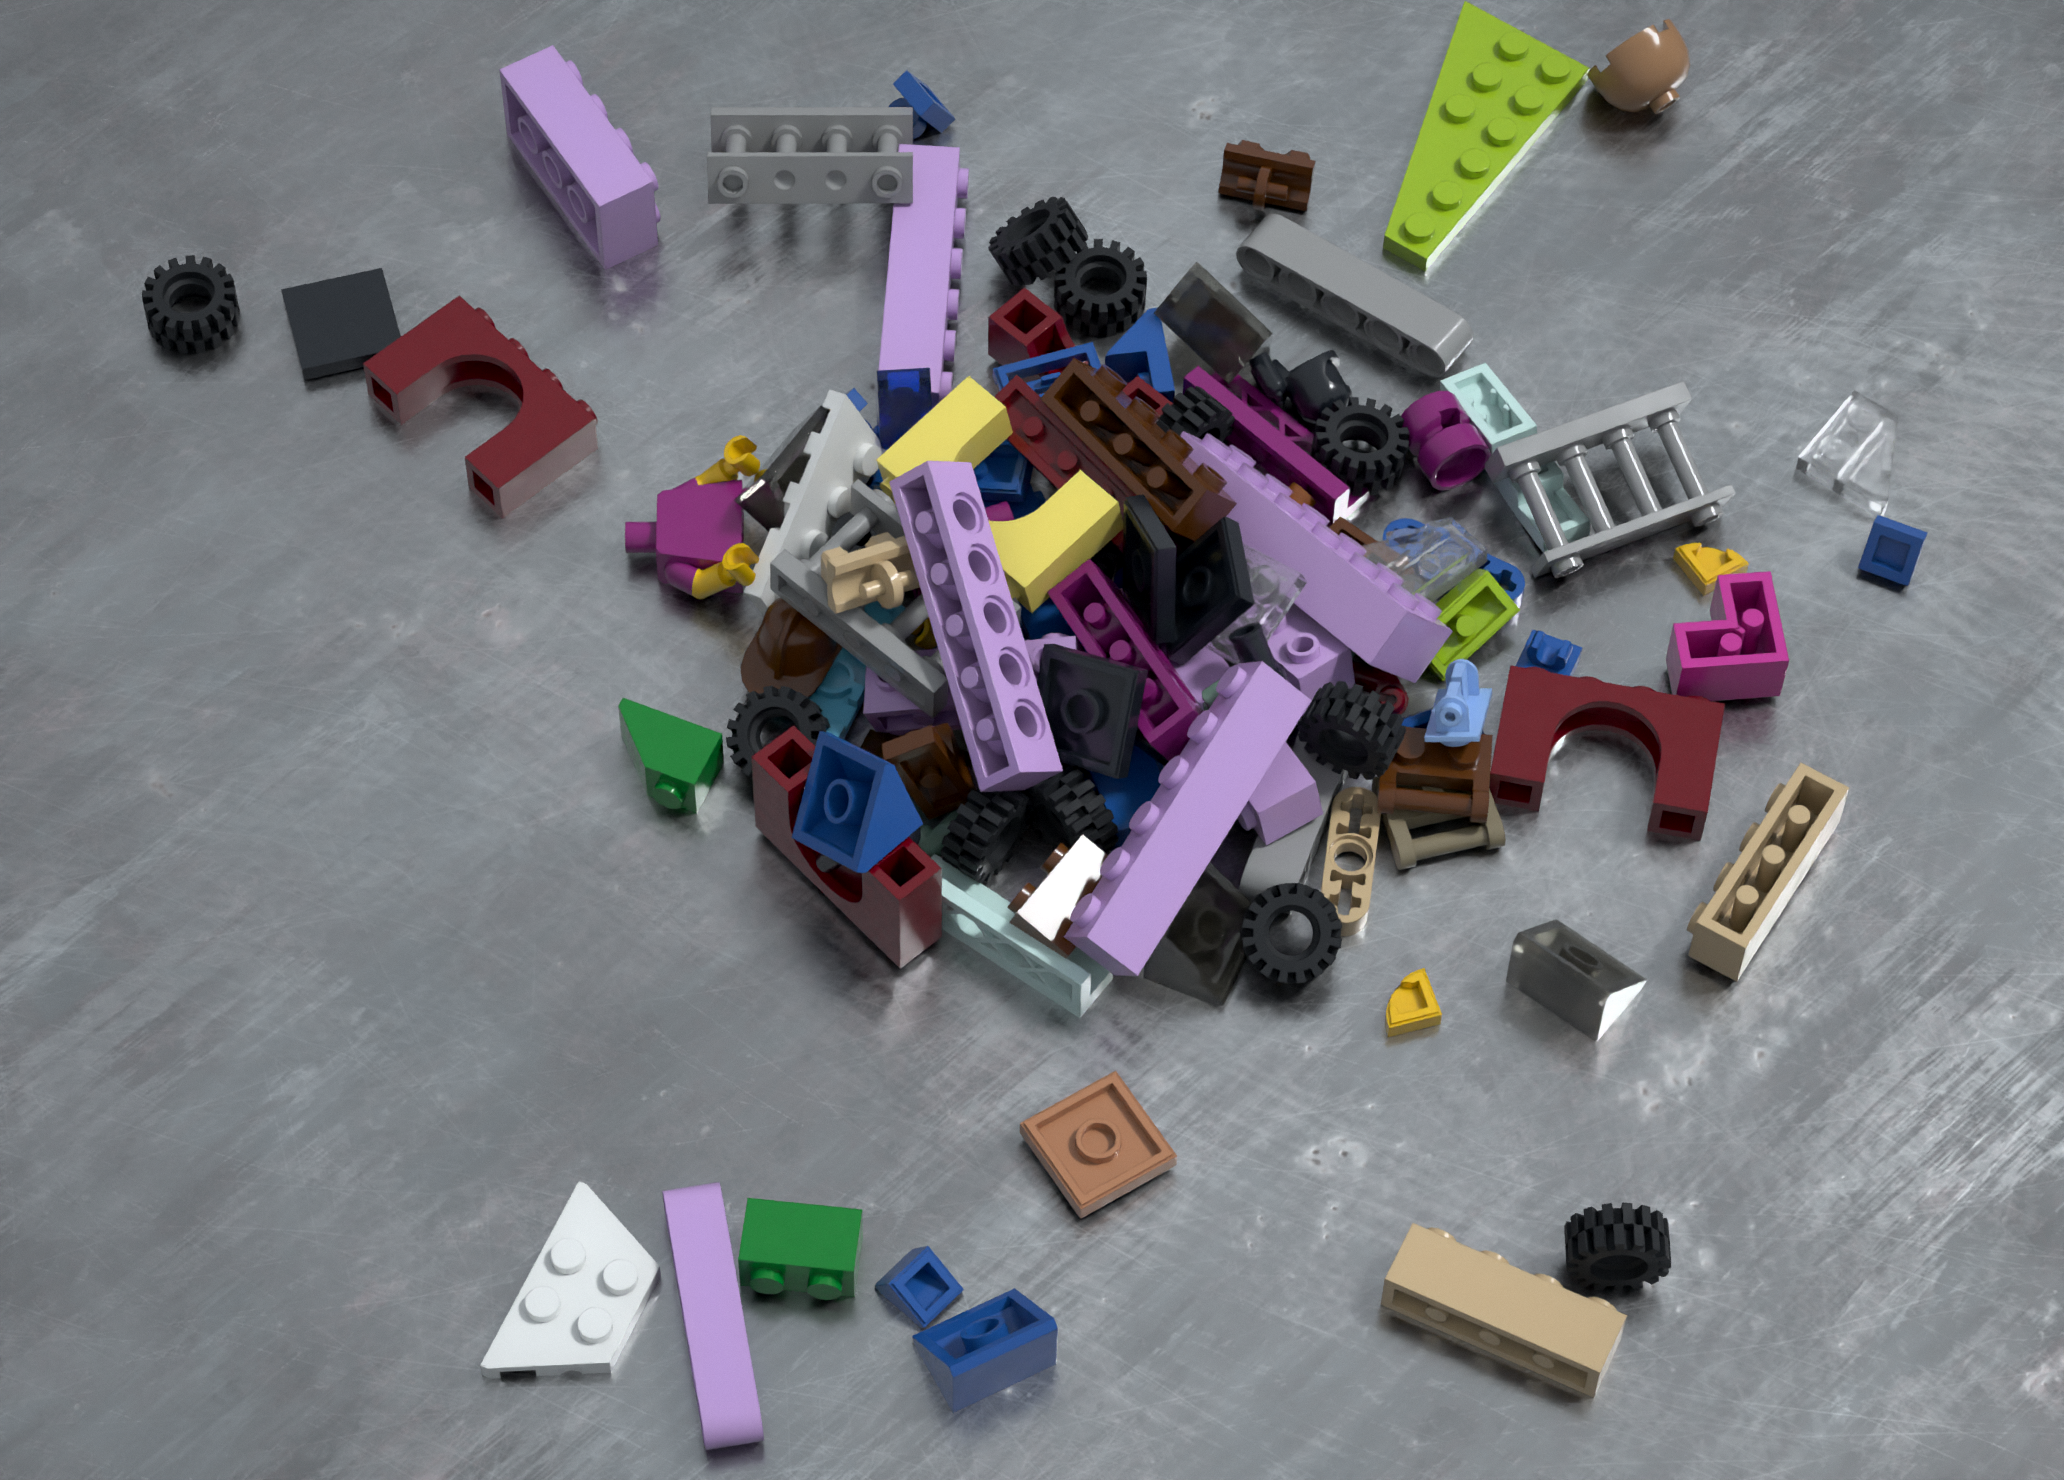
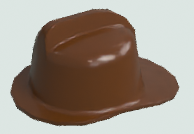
M780 597L767 608L762 624L744 654L740 667L742 683L749 693L752 691H756L759 694L763 693V687L771 685L777 689L785 686L809 698L823 683L843 647Z

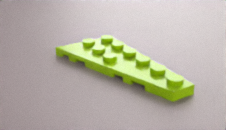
M1464 1L1384 235L1383 248L1426 271L1588 81L1587 75L1590 68Z

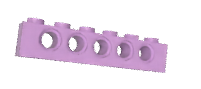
M926 461L891 480L889 483L980 792L1025 790L1062 772L1063 769L971 462Z

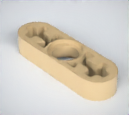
M1349 787L1340 791L1333 800L1321 892L1325 894L1324 896L1337 909L1336 912L1339 919H1341L1343 928L1341 929V936H1351L1360 932L1367 923L1381 813H1376L1377 796L1372 791L1362 787ZM1351 808L1362 810L1359 834L1348 833ZM1351 851L1361 855L1365 860V865L1356 871H1346L1340 868L1334 859L1342 852ZM1341 888L1352 889L1349 915L1338 914Z

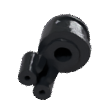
M1328 350L1307 360L1291 371H1288L1277 359L1272 360L1267 352L1255 356L1249 362L1252 368L1250 372L1262 394L1281 409L1284 407L1287 397H1289L1302 419L1313 425H1316L1317 420L1321 417V412L1326 407L1332 410L1333 402L1340 399L1345 407H1347L1349 397H1352L1350 386L1346 385L1337 369L1340 360L1334 350Z

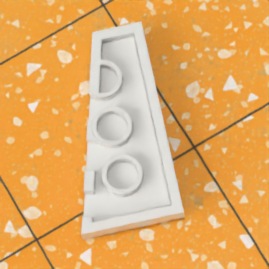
M829 389L822 407L830 412L821 433L812 431L803 452L811 457L799 484L790 481L782 500L785 502L784 521L781 528L770 529L760 552L759 562L755 564L753 569L756 573L755 580L751 585L746 586L744 593L763 616L767 608L776 599L780 598L770 589V562L784 549L799 560H809L832 538L836 521L843 514L850 512L851 485L857 479L866 485L871 475L879 468L876 459L887 450L846 394Z

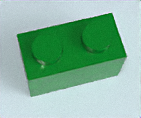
M747 1198L738 1257L740 1286H749L753 1290L764 1294H776L783 1290L807 1292L809 1295L823 1300H833L840 1296L855 1297L863 1241L862 1209Z

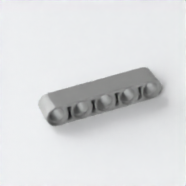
M1270 213L1265 216L1236 251L1238 263L1253 278L1430 377L1439 378L1444 376L1474 338L1473 330L1469 323L1456 312L1279 214Z
M1363 691V693L1370 695V692ZM1298 736L1292 751L1316 781L1323 815L1268 845L1263 842L1259 835L1257 836L1244 869L1238 891V898L1250 902L1258 894L1274 885L1305 883L1331 817L1333 800L1341 791L1348 773L1346 770H1343L1341 774L1333 772L1334 765L1329 762L1324 766L1316 761L1319 754H1309L1304 749L1307 742H1301ZM1286 911L1284 913L1291 915L1293 911Z

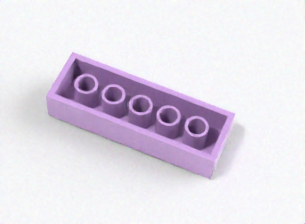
M1183 431L1180 436L1194 449L1189 457L1198 466L1202 462L1206 463L1227 481L1223 490L1237 504L1226 517L1239 523L1247 565L1369 665L1416 683L1453 632L1437 619L1442 610L1419 593L1413 595L1401 587L1404 580L1385 565L1379 562L1375 565L1364 557L1367 550L1344 533L1338 535L1326 527L1330 521L1324 515L1308 504L1303 503L1301 506L1290 498L1293 491L1270 474L1264 476L1253 467L1256 462L1246 453L1233 445L1227 447L1208 433L1201 440Z

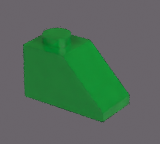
M622 698L618 705L621 736L647 796L653 797L659 804L667 808H683L697 814L724 764L722 733Z

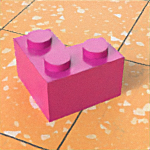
M1771 571L1718 575L1710 606L1711 621L1673 623L1666 654L1672 694L1684 697L1701 696L1709 701L1780 696L1789 664V657Z

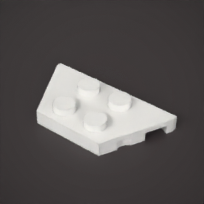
M580 1181L577 1183L480 1365L482 1376L490 1379L501 1378V1372L536 1370V1376H555L567 1371H578L582 1374L611 1373L661 1277L657 1262L587 1184Z

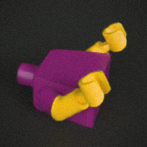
M735 436L726 444L724 458L717 461L700 475L673 489L664 490L657 494L656 522H625L626 553H656L658 580L664 584H670L697 599H705L720 591L743 593V586L751 585L756 576V573L749 565L757 564L759 557L748 545L744 544L742 480L737 479L738 472L744 476H753L759 471L760 460L751 454L756 451L757 445L745 436Z

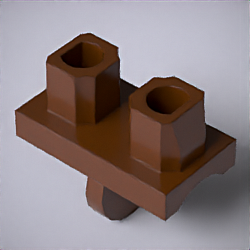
M1241 140L1238 145L1227 143L1223 154V167L1218 193L1253 200V209L1264 211L1266 203L1307 211L1316 161L1310 160L1309 154L1305 152L1291 150L1286 154L1265 151L1259 143Z

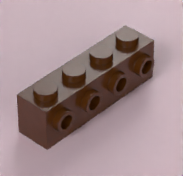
M1073 358L1040 399L1136 495L1144 494L1156 515L1173 532L1196 541L1221 518L1227 516L1237 504L1223 490L1227 481L1206 463L1202 462L1198 466L1189 457L1194 450L1191 445L1170 429L1165 433L1156 424L1160 415L1150 405L1138 397L1131 400L1122 391L1127 383L1115 371L1104 364L1099 369H1096Z

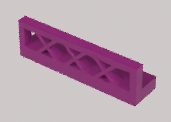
M1225 364L1212 375H1209L1201 367L1197 366L1184 377L1183 395L1189 387L1194 389L1196 386L1201 387L1233 413L1235 422L1231 426L1234 429L1232 435L1225 438L1228 441L1227 445H1233L1250 456L1256 462L1254 467L1263 475L1270 474L1287 487L1292 482L1301 486L1315 500L1316 504L1312 508L1330 521L1327 524L1328 527L1340 516L1346 519L1373 496H1370L1367 488H1363L1361 496H1352V493L1349 495L1350 487L1304 451L1306 450L1310 453L1314 435L1228 365ZM1224 385H1226V386H1227L1228 388H1230L1233 392H1235L1238 396H1240V397H1241V400H1240L1237 396H1235L1232 392H1230L1226 387H1224ZM1266 420L1271 421L1275 426L1278 427V429H1276L1273 425H1271V424H1270L1268 421H1266Z

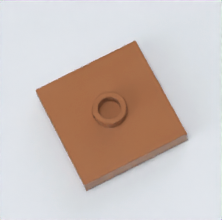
M1116 1071L1020 1123V1134L1080 1219L1177 1165L1176 1153Z

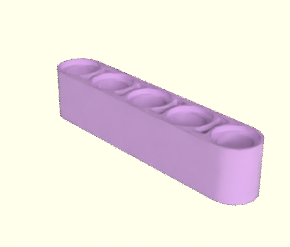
M720 1182L664 1190L662 1195L705 1450L764 1441L758 1395Z

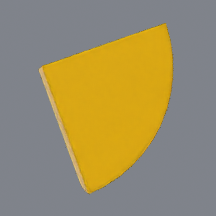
M1689 543L1675 548L1673 559L1703 596L1714 591L1718 575L1747 573L1749 563L1741 555L1728 548L1725 552L1716 548L1701 547V543Z
M1425 968L1405 976L1401 984L1391 995L1385 1015L1387 1037L1441 1024L1442 1013Z

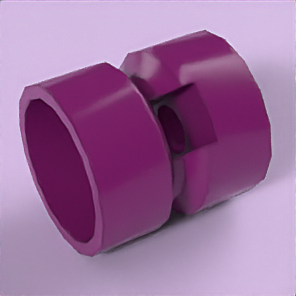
M1436 391L1421 397L1404 410L1401 415L1404 419L1402 427H1408L1409 430L1408 448L1413 455L1418 457L1419 466L1433 488L1451 490L1460 487L1483 471L1485 468L1484 464L1491 456V452L1476 427L1470 424L1468 414L1455 394L1449 391Z

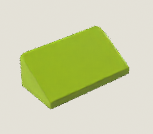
M1474 569L1435 604L1442 610L1437 619L1453 632L1427 668L1440 681H1444L1446 679L1447 667L1451 662L1458 659L1467 660L1520 611L1488 570Z

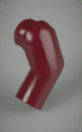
M1352 661L1355 684L1363 686V691L1370 693L1374 691L1381 695L1378 699L1381 704L1389 701L1395 707L1391 714L1401 715L1406 711L1409 698L1396 675L1369 664Z

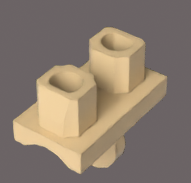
M888 532L872 536L863 549L848 553L839 546L823 551L821 555V577L827 584L828 607L835 614L878 601L885 609L898 607L903 602L904 592L920 588L905 536L894 538Z

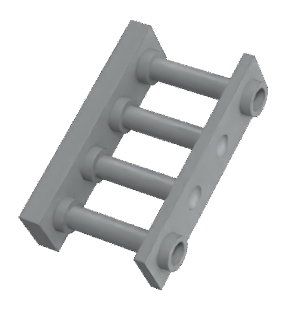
M711 107V152H707L708 204L913 203V152H898L899 144L913 145V107Z
M1684 381L1495 449L1484 464L1492 483L1510 477L1512 483L1519 484L1548 549L1531 567L1535 578L1550 572L1553 573L1555 578L1566 576L1580 569L1584 565L1582 560L1692 521L1695 527L1702 526L1718 519L1724 514L1722 508L1736 494L1732 485L1730 484L1708 492L1677 424L1681 420L1679 415L1692 401ZM1650 427L1652 433L1658 432L1688 498L1686 501L1664 509L1659 504L1631 442L1635 437L1634 432ZM1604 444L1607 450L1612 449L1642 517L1615 526L1584 458L1588 454L1587 449ZM1556 460L1559 466L1566 467L1595 532L1593 535L1568 543L1538 476V473L1541 471L1540 466Z
M857 479L851 485L850 513L854 517L809 560H799L784 549L770 562V589L931 718H934L947 705L948 680L939 650L931 657H921L908 647L905 639L929 617L922 593L890 624L883 623L881 625L865 613L864 607L867 604L837 614L828 607L827 584L821 577V555L823 551L840 546L843 550L849 552L870 530H873L878 535L888 532L894 538L905 536L897 507L892 499L879 489L872 490ZM1015 597L1012 601L1020 625L1021 606Z

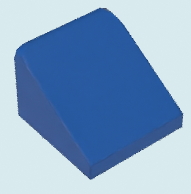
M929 1246L912 1249L875 1284V1287L886 1299L920 1328H925L964 1290Z

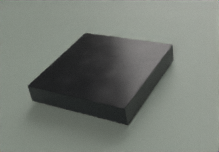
M382 268L281 289L304 380L364 367V362L401 337Z
M1144 494L1129 496L1124 501L1123 592L1151 639L1156 644L1174 642L1176 545Z
M1226 516L1221 518L1176 557L1174 642L1166 643L1168 659L1184 665L1255 604L1240 526L1238 522Z
M1044 644L1037 685L1060 762L1117 779L1128 778L1148 673L1147 669L1057 644Z

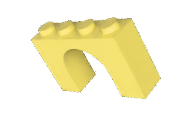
M968 376L876 459L883 479L880 483V488L895 503L889 482L926 461L971 462L974 469L1013 433L1006 407ZM1081 470L1031 514L1011 521L988 520L1011 598L1016 597L1018 602L1031 613L1050 597L1047 593L1050 589L1088 559H1091L1123 529V519L1118 501Z

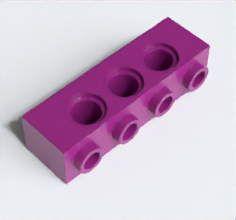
M1088 559L1047 593L1088 653L1148 670L1137 726L1149 744L1170 761L1175 756H1180L1190 740L1187 736L1189 727L1197 716L1203 712V709L1159 645L1151 639L1135 610L1117 584L1093 561Z

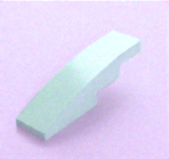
M1486 363L1440 380L1441 391H1449L1455 394L1468 414L1470 424L1476 427L1489 447L1491 455L1497 447L1537 433L1535 422ZM1554 461L1540 466L1539 479L1568 543L1589 536L1590 521L1563 488L1564 473ZM1510 477L1495 482V486L1543 553L1548 551L1519 484L1512 483Z

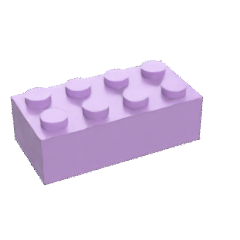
M552 45L499 69L508 137L604 270L658 246L657 223L661 221V216L654 196V192L658 190L656 176L648 163L643 162L640 164L636 159L630 140L623 129H614L608 121V115L601 99L596 94L589 95L583 87L582 77L576 65L571 60L565 62Z

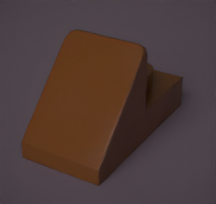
M942 723L934 727L929 725L882 743L884 760L895 766L907 792L928 820L957 810L961 804H966L967 795L971 790L976 791L953 730L948 723Z

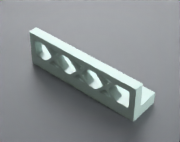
M934 854L931 857L942 868V929L1078 1018L1086 1012L1112 981L1113 974L1078 947L1066 959L1009 923L1015 915L1007 908L1011 902L946 863L938 855Z

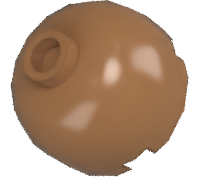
M1666 19L1663 20V31L1658 32L1654 24L1645 28L1606 55L1610 62L1607 68L1600 72L1597 66L1594 65L1587 76L1601 96L1614 107L1633 113L1651 107L1653 112L1658 114L1680 99L1676 90L1688 76L1691 65L1689 50L1672 20Z

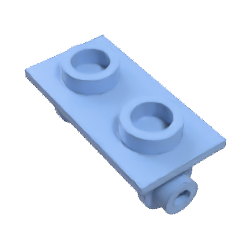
M1458 659L1451 662L1447 667L1445 674L1446 689H1438L1424 737L1425 742H1441V744L1450 747L1464 746L1470 742H1480L1492 697V688H1480L1479 674L1476 666L1468 660Z

